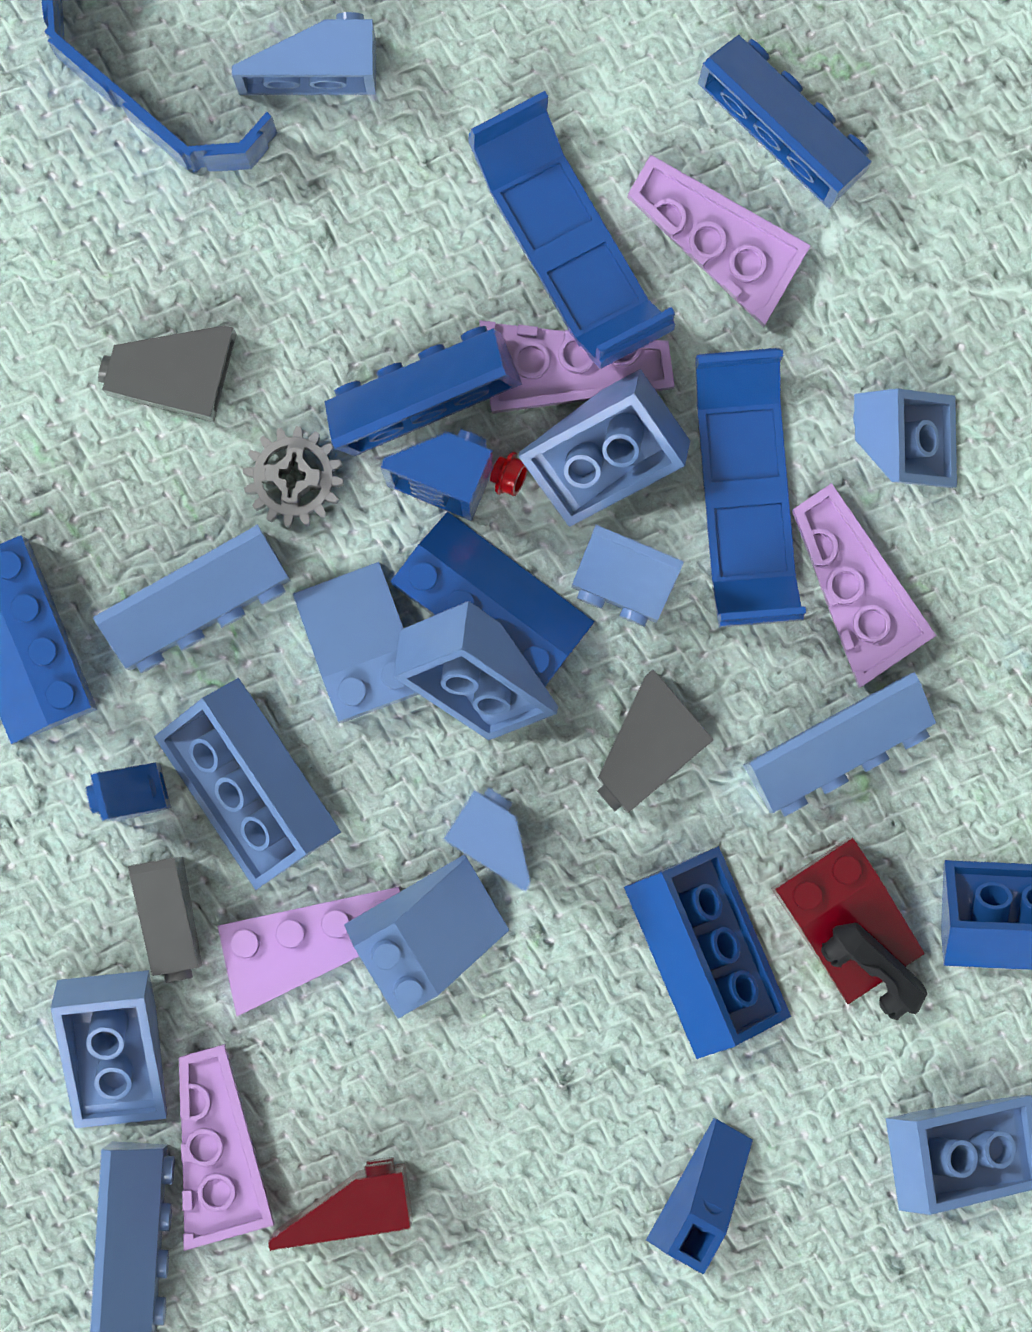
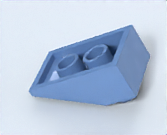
M339 13L336 15V19H325L232 65V77L238 94L376 95V38L373 19H364V15L361 13Z
M639 369L599 391L521 450L518 457L566 524L571 527L685 467L690 439L645 374Z
M596 525L571 588L579 591L577 599L600 609L607 602L622 609L619 615L621 618L645 627L647 620L654 623L658 621L684 561Z
M379 562L293 593L320 674L339 723H344L419 695L393 677L400 630L404 629Z
M467 601L400 630L393 677L487 740L557 714L558 705L501 623L471 602Z
M465 854L344 924L353 947L397 1019L437 997L509 931L508 926Z
M149 970L57 980L51 1004V1013L74 1127L84 1128L167 1119L157 1010Z
M1020 1095L924 1109L886 1118L899 1211L932 1215L1032 1190V1095Z

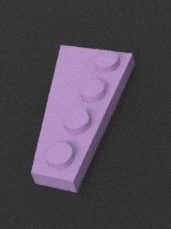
M652 155L648 158L627 196L633 204L763 327H765L811 246Z
M479 320L480 326H486L487 330L494 328L502 333L522 382V385L490 398L492 413L588 401L602 389L639 369L642 370L656 391L671 390L675 387L668 341L655 340L600 369L588 357L587 352L581 346H578L569 330L559 331L541 329L535 326H514Z
M832 483L792 510L858 688H861L937 636Z
M400 886L218 925L236 1016L250 1011L359 957L344 924L401 892Z
M226 1044L180 1056L183 1242L185 1251L270 1227L275 1224Z

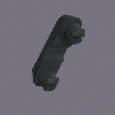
M850 923L835 926L833 928V937L826 943H822L821 951L824 958L828 962L831 961L832 966L840 968L851 959L870 976L879 977L886 984L887 993L879 998V1005L882 1011L888 1014L890 1019L899 1020L907 1012L916 1015L927 996V990L922 982L860 924Z

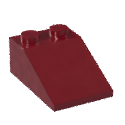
M846 838L771 888L847 1005L883 981L879 977L870 976L851 959L840 968L832 966L831 961L828 962L824 958L821 951L822 943H826L833 937V928L835 926L850 923L860 924L905 967L925 954L881 879L854 838Z
M394 1157L366 1161L364 1170L357 1171L277 1228L268 1241L269 1251L411 1229L413 1213L405 1163L395 1165Z

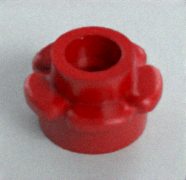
M511 452L507 458L500 456L495 462L491 471L490 482L495 483L496 494L507 493L516 496L521 490L527 477L528 469L517 458L518 453Z

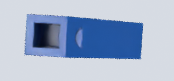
M155 762L90 774L93 785L86 786V795L92 814H100L101 821H121L171 808L160 763Z
M713 1118L646 1241L665 1254L704 1275L727 1234L753 1139Z

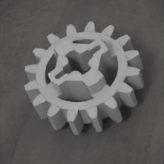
M296 426L293 437H287L283 429L278 428L276 441L271 442L265 436L260 438L265 448L261 453L253 450L249 451V457L256 462L255 467L243 468V474L253 478L254 483L244 487V490L249 495L258 494L259 498L252 505L256 511L266 506L269 508L266 518L269 522L273 523L279 515L284 516V524L287 528H291L294 517H300L305 526H310L309 514L316 512L317 515L325 518L327 514L322 505L326 501L332 504L338 503V498L331 490L332 487L343 486L344 481L339 477L333 476V472L343 466L341 460L329 461L328 457L334 451L331 443L321 448L318 446L320 440L319 433L314 432L307 440L303 438L302 428ZM287 448L286 456L275 465L267 464L268 460L275 453ZM305 450L317 456L322 463L324 471L311 469L305 462ZM296 458L298 470L306 478L305 481H297L291 497L289 485L281 477L282 474H289ZM263 483L278 487L282 492L281 505L274 502L267 495ZM321 489L313 501L299 507L301 498L311 490Z

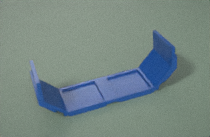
M42 0L43 20L47 26L44 32L55 56L112 106L119 105L136 127L186 170L192 168L197 173L203 167L213 172L252 169L269 149L268 143L275 137L277 130L273 117L268 112L260 118L240 142L187 146L65 41L62 0Z
M543 91L472 128L468 136V142L496 206L522 251L532 264L569 332L576 340L578 346H581L587 352L588 357L602 369L674 331L675 323L673 320L675 312L672 307L661 312L644 293L564 156L547 112L548 95L546 91Z
M780 348L700 354L695 358L698 429L710 567L719 628L803 621L806 614V606H801L795 572L781 413L780 362L784 356L783 349L781 350Z

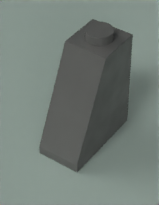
M223 325L114 345L111 356H103L98 373V382L104 383L102 390L107 396L214 422L237 334L233 327Z
M651 670L644 677L597 777L603 784L597 792L614 812L622 806L629 813L713 741V738L654 670Z
M174 857L129 865V876L152 976L164 974L165 983L193 978L191 969L201 967L202 961L184 858Z

